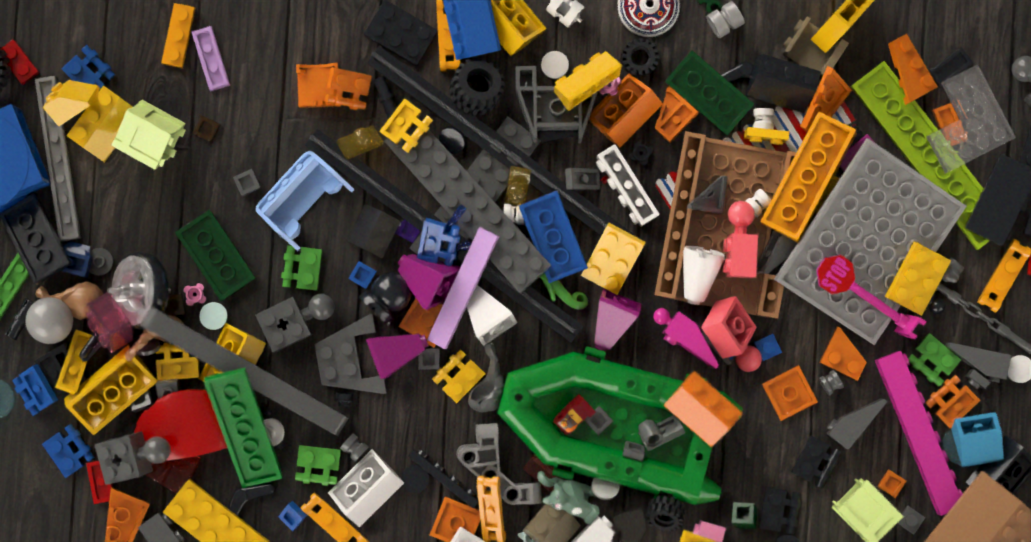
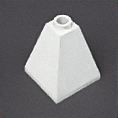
M476 286L467 309L475 335L484 346L517 324V321L509 309L481 287Z

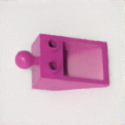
M659 308L654 312L655 322L660 325H667L662 332L665 335L664 340L673 346L678 344L712 369H716L719 366L695 322L680 312H676L671 318L669 311L665 308Z

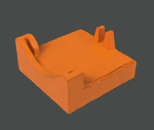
M338 63L322 65L296 64L299 108L335 107L332 103L325 102V97L327 94L333 95L334 89L328 88L327 84L331 67L339 68Z

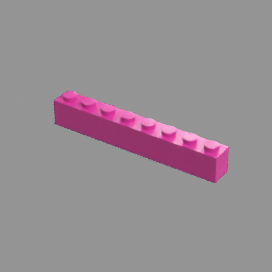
M896 351L874 361L937 515L942 516L951 510L963 493L960 489L957 490L955 473L952 469L949 470L947 462H949L945 450L940 448V436L937 431H933L931 426L933 419L929 411H925L923 406L925 399L921 392L918 393L915 386L917 384L916 377L913 373L909 372L907 367L910 365L905 353L902 354L901 351Z

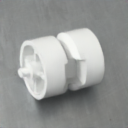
M550 0L546 11L553 17H560L559 21L569 28L576 21L582 22L580 14L585 7L577 0Z

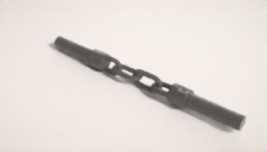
M939 283L936 290L945 295L953 304H960L968 314L982 319L990 329L1031 354V344L1010 331L1009 327L995 318H989L982 313L978 306L972 302L964 301L961 298V294ZM970 305L978 310L976 315L967 309ZM994 322L999 325L997 329L992 326Z

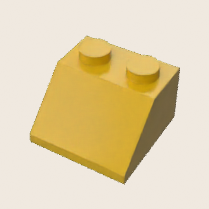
M68 80L63 84L59 82L45 98L47 101L42 108L60 126L89 107L99 92L100 87Z

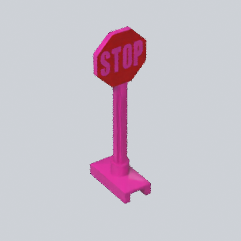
M842 255L824 258L816 269L818 283L821 288L830 294L851 290L894 320L895 324L898 325L894 331L900 336L915 339L917 335L912 332L917 324L925 325L926 321L922 318L908 314H899L856 284L853 263Z

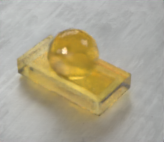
M372 125L367 128L356 129L352 134L338 139L337 144L347 160L381 146L383 141Z
M510 167L505 203L515 205L526 203L531 175L530 169Z

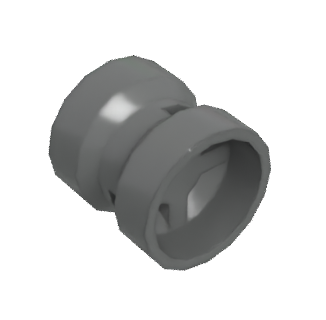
M353 433L340 449L348 454L351 453L350 458L356 462L369 446L365 443L360 444L358 436Z

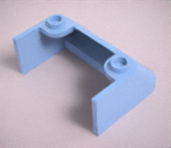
M307 151L259 201L256 206V212L298 251L300 247L293 241L299 235L301 225L297 221L325 191L328 194L337 193L343 185L351 192L354 191V188L313 151Z

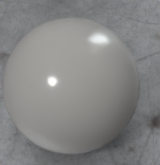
M45 297L34 302L28 309L25 320L26 328L29 334L41 343H58L71 332L73 314L62 300L54 297Z

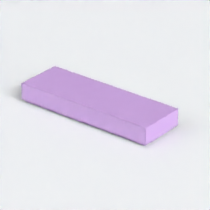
M212 26L193 31L192 35L209 90L214 91L230 86Z

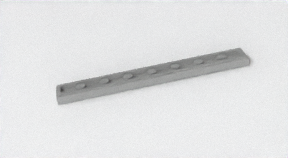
M57 77L35 79L58 236L61 242L81 239L64 123L58 126L42 108L47 101L45 98L57 84Z

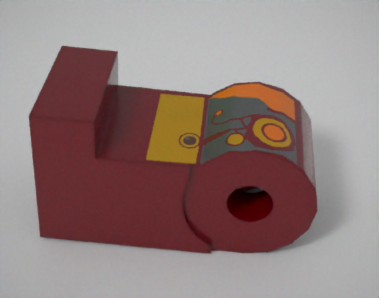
M578 394L561 410L553 422L567 435L573 432L588 416L592 417L596 412Z

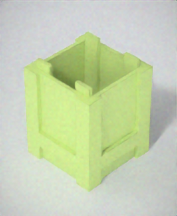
M141 100L137 105L126 110L124 119L111 146L149 167L157 169L159 166L163 167L165 160H168L170 157L174 158L177 152L174 149L179 136L183 137L186 131L184 129L185 123L150 103Z
M855 478V485L838 502L833 500L834 505L831 508L865 542H879L903 516L868 480L864 481L862 478L857 480Z

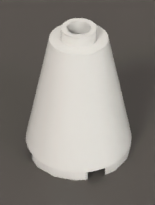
M684 247V298L688 299V303L700 305V302L705 301L724 261L725 254L712 249L710 251L703 249L704 247Z

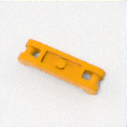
M436 0L440 72H446V69H455L456 71L461 62L456 60L447 16L443 14V0ZM446 56H454V61H446Z
M1016 239L1012 240L977 303L982 306L985 304L994 313L999 310L1005 296L1031 254L1030 247L1022 246L1020 241ZM1015 251L1021 254L1018 259L1012 256ZM990 293L997 296L995 300L989 298Z
M478 476L477 478L482 538L485 542H491V540L497 542L506 541L500 477L486 478V476Z
M314 492L310 496L311 499L308 503H304L300 507L303 512L310 516L337 542H348L352 536L357 539L356 542H370L317 493ZM317 504L322 507L318 513L313 510Z

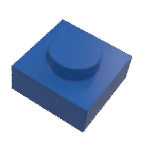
M358 261L348 279L367 289L377 271Z
M774 334L754 342L755 347L761 353L762 361L782 353Z
M292 501L278 517L294 531L307 515Z

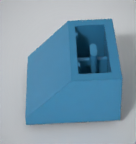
M996 412L954 420L951 431L962 467L1004 459L1002 431Z

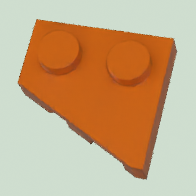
M669 86L666 90V96L660 109L655 130L671 143L699 113Z
M836 327L819 363L858 381L867 362L842 329Z

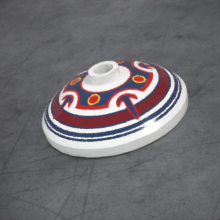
M618 0V13L622 23L629 31L642 37H656L667 32L674 25L679 14V0ZM652 1L653 6L647 7L646 2Z

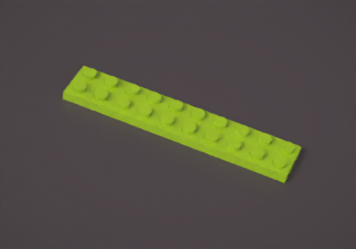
M883 61L851 86L852 90L914 170L966 205L956 224L976 250H979L989 240L964 227L983 187L917 102L914 100L905 105L903 99L905 98L903 88H900L899 79L886 62Z

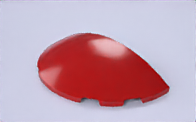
M186 389L164 395L157 399L155 404L148 410L145 409L139 417L134 433L143 432L145 443L152 437L166 439L171 447L167 460L194 457L228 448L206 390Z

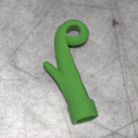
M545 272L540 276L553 302L556 300V294L562 301L574 309L579 310L587 307L588 298L586 294L579 291L571 296L559 280L549 283Z

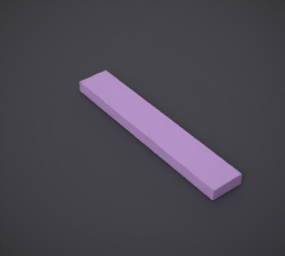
M479 227L428 336V341L443 349L448 348L500 236Z

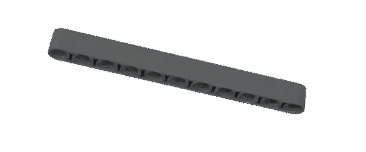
M150 307L140 326L222 372L246 368L254 390L336 436H339L349 419L153 307Z

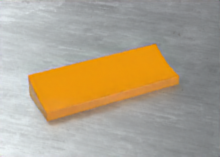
M818 111L760 221L761 224L798 243L856 137V129Z

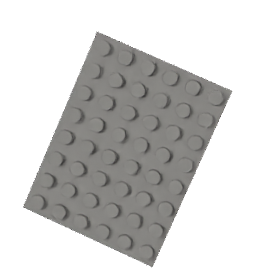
M866 139L774 280L875 345L890 323L891 318L851 290L836 294L828 293L819 286L816 269L824 258L842 255L853 263L855 283L897 312L901 305L886 298L885 295L913 242L915 241L937 252L966 208V205L870 139Z

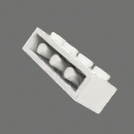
M614 144L598 154L596 157L598 159L596 162L601 172L605 171L609 177L607 179L608 184L612 190L617 189L620 196L618 199L623 207L627 206L631 212L629 217L634 225L639 224L641 227L659 216L658 211L617 146Z

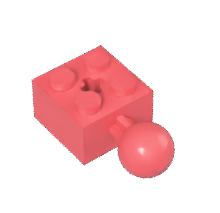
M745 201L733 203L728 210L729 221L735 226L734 233L728 235L723 243V251L727 252V256L722 264V272L726 273L728 278L751 279L756 277L758 235L747 234V226L753 222L755 212L753 207Z
M736 296L716 301L701 328L722 359L736 356L735 362L742 371H755L761 365L762 356L756 347L750 346L748 343L757 328Z

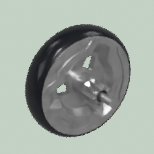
M135 252L125 256L119 262L108 292L111 293L113 307L120 321L133 329H145L140 324L150 307L164 313L171 289L169 288L167 274L162 263L149 253Z

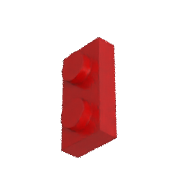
M14 39L2 47L1 50L7 53L5 57L10 60V63H7V65L11 66V71L22 85L40 73Z
M99 461L86 463L93 503L108 502L110 500L111 487L114 488L113 483L105 485Z

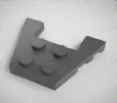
M373 314L363 317L315 344L322 385L380 394L387 393L384 379H380V376L363 379L360 369L355 336L376 332Z

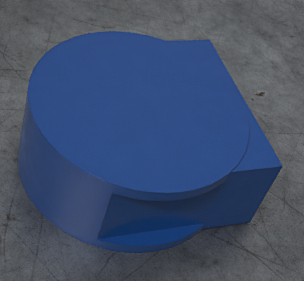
M12 104L0 109V213L23 200L29 194L51 185L50 178L22 110Z

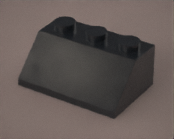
M761 54L755 59L746 97L799 113H805L816 92L821 71Z
M1005 435L1002 439L1004 459L981 464L975 472L971 473L965 483L970 486L980 472L983 471L1014 495L1031 475V455L1023 446Z

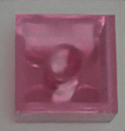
M109 292L87 303L88 312L86 315L89 319L87 324L92 332H97L99 335L98 340L104 349L107 347L112 353L133 341L132 324Z

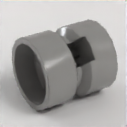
M733 1L723 5L721 11L715 10L706 15L711 29L718 38H722L730 33V28L736 29L745 24L741 12Z

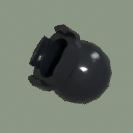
M388 272L383 273L375 280L371 293L367 294L364 291L359 298L372 310L376 308L375 313L389 325L394 320L390 315L393 312L401 311L408 305L411 300L412 291L399 273Z

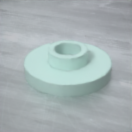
M208 303L200 311V321L207 329H220L227 322V310L220 303Z

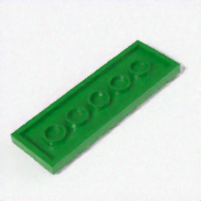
M246 368L205 377L204 383L242 488L282 479L283 474Z

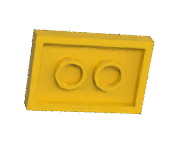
M608 223L587 263L588 268L583 270L581 276L618 295L646 242Z
M914 241L885 297L922 316L951 260Z

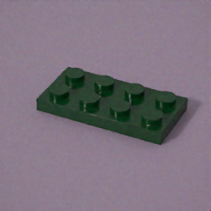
M693 50L690 51L665 80L670 87L726 135L731 132L754 105L752 101Z
M210 209L175 232L220 301H224L256 279Z

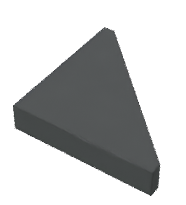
M720 176L691 201L687 208L723 214L728 176Z

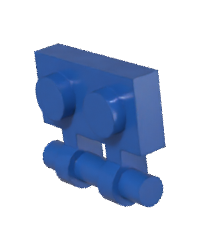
M88 45L84 46L81 50L86 55L83 60L78 55H75L61 68L72 81L98 85L100 89L103 85L106 86L101 81L104 76L109 81L115 77L111 67L104 63L98 57L99 54ZM91 63L99 69L96 73L88 67Z
M426 218L417 258L437 264L439 257L445 258L444 265L452 266L453 260L456 259L457 255L455 249L460 240V227L453 225L451 232H446V223ZM443 240L448 241L447 249L442 248Z
M38 364L33 365L12 380L16 386L14 388L17 394L20 393L25 402L26 410H29L32 416L37 415L41 410L58 400Z
M72 424L64 428L69 434L67 437L58 432L42 444L65 478L84 466L80 458L84 456L87 462L95 458L91 453L92 449L90 446L84 443L80 437L81 433L78 429L75 430ZM72 441H74L79 449L77 453L69 445Z

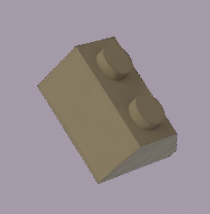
M544 504L522 531L535 542H568L581 525L573 515H570L565 510H555L551 505Z

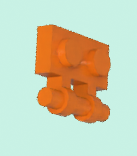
M331 67L327 87L334 89L333 95L327 94L325 102L332 103L333 106L337 107L342 105L352 110H365L366 102L360 101L359 97L360 95L368 96L372 76ZM343 91L351 93L350 99L342 97Z
M956 375L950 380L947 379L943 382L944 385L937 392H933L930 395V399L925 402L930 409L935 404L940 407L934 414L949 429L952 428L955 419L963 418L981 401L967 385H964L960 390L956 387L961 381ZM949 391L952 392L954 396L945 402L942 398Z

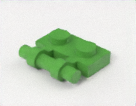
M287 245V251L284 253L283 259L285 260V268L281 275V278H283L282 287H291L292 279L297 280L296 288L318 291L323 250L301 247V254L295 255V248ZM294 261L299 262L298 274L292 273Z
M930 333L915 348L921 354L920 357L917 358L913 354L908 357L912 368L916 371H921L927 376L926 379L930 383L934 382L939 387L944 382L938 376L942 371L945 375L949 376L961 361L957 355ZM926 360H929L936 367L931 370L924 363Z
M299 445L297 466L305 467V472H296L295 480L303 481L304 484L314 482L322 483V486H328L329 484L337 485L338 477L330 476V470H339L341 450ZM312 468L324 469L323 475L311 474Z

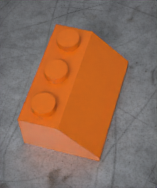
M630 73L618 85L617 94L613 96L608 94L592 110L589 119L600 132L619 148L663 104L651 88Z
M695 371L685 379L663 405L710 447L743 414Z

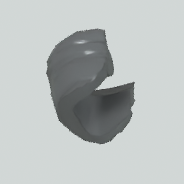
M950 257L949 260L951 262L941 280L943 282L957 283L964 267Z

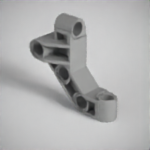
M497 423L476 425L477 444L461 445L456 452L458 460L477 477L484 476L487 470H494V477H500L501 498L508 504L542 503L540 482L513 483L500 472ZM468 451H471V458L468 460H464V454ZM510 489H515L517 492L514 499H507L506 494Z

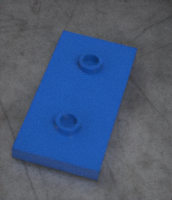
M558 190L519 205L534 247L551 264V267L545 272L549 283L588 268Z

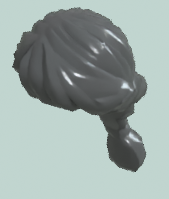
M493 343L484 345L485 352L490 358L487 376L469 394V406L478 412L496 410L499 407L505 385L503 383L504 377L500 374L499 358Z

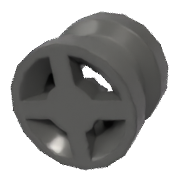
M834 370L830 371L827 376L819 377L822 387L829 396L833 394L834 390L844 388L842 381Z

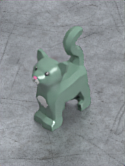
M543 471L538 472L537 478L540 483L547 487L554 486V491L551 495L543 499L545 504L551 505L555 510H565L570 515L581 517L588 525L600 514L599 507L588 502L589 496L596 497L592 492L591 486L557 477L549 479Z

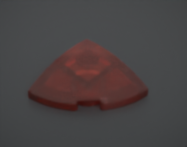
M194 456L166 460L158 464L151 463L153 472L145 475L177 494L188 479H192L201 458Z

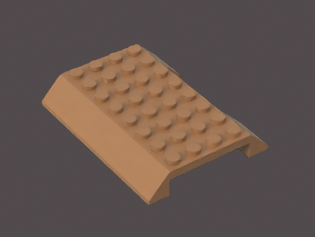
M685 131L654 295L687 302L688 299L684 298V247L698 246L704 247L703 249L709 251L710 249L725 254L724 260H726L727 252L723 251L724 239H727L728 235L734 233L735 227L728 218L729 208L735 202L746 201L748 198L754 197L755 192L759 189H762L772 200L797 152L775 151L707 138L703 134ZM720 176H728L723 214L687 208L691 201ZM767 208L762 210V214L759 217H754L753 222L747 226V234L758 235L757 263L771 234V228L760 222ZM721 265L705 301L700 302V305L713 307L714 303L718 300L736 296L748 314L778 319L784 286L774 280L776 275L756 273V277L751 279L728 278L726 273L722 272Z

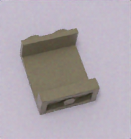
M807 16L804 21L799 20L793 29L796 31V34L793 38L788 37L782 46L785 48L783 55L798 65L821 71L820 79H822L827 66L831 68L835 66L849 43L841 39L840 42L837 41L825 53L810 40L818 32L819 28L809 22L811 18Z

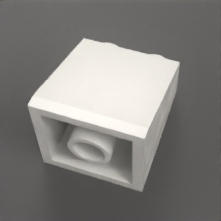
M597 516L571 542H611L614 535L612 530L614 525L605 516L602 518Z

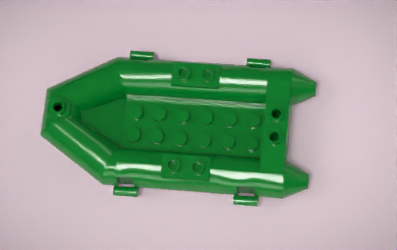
M587 346L584 354L571 352L508 372L497 414L544 465L554 467L553 476L572 480L574 473L652 493L655 499L660 496L658 494L662 491L672 494L674 501L679 500L693 505L719 500L721 488L705 474L712 447L682 421L680 423L685 433L650 451H647L645 448L643 461L622 456L625 441L644 445L638 433V427L643 421L654 420L655 423H659L674 415L663 405L684 381L604 360L606 351ZM587 355L600 358V363L586 360ZM717 390L722 396H724L730 403H732L738 410L742 412L743 408L734 399H732L726 392ZM580 394L594 410L600 406L613 422L597 435L585 421H582L573 432L565 435L554 424V418L570 401ZM558 464L572 467L571 472L557 468Z

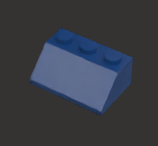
M443 0L456 60L501 50L490 0Z

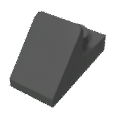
M565 169L567 190H601L599 169Z

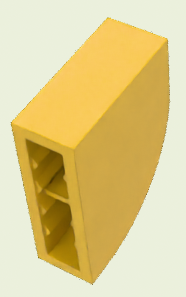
M846 0L810 40L826 53L874 0Z

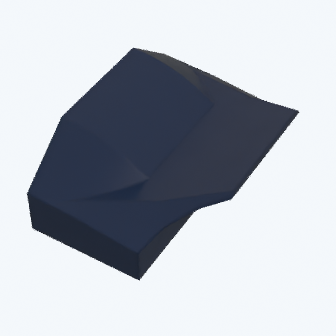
M69 241L63 247L72 264L61 271L88 278L92 262L90 246Z

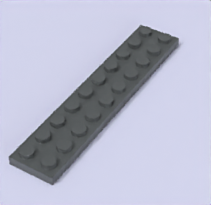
M413 124L407 131V134L411 136L417 126ZM430 130L422 134L417 141L416 147H412L409 153L402 149L406 143L405 140L401 139L397 145L388 138L384 140L472 240H474L479 227L500 236L489 259L520 294L551 267V264Z

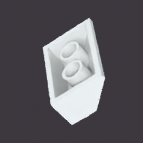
M371 449L328 494L342 512L360 527L404 482Z

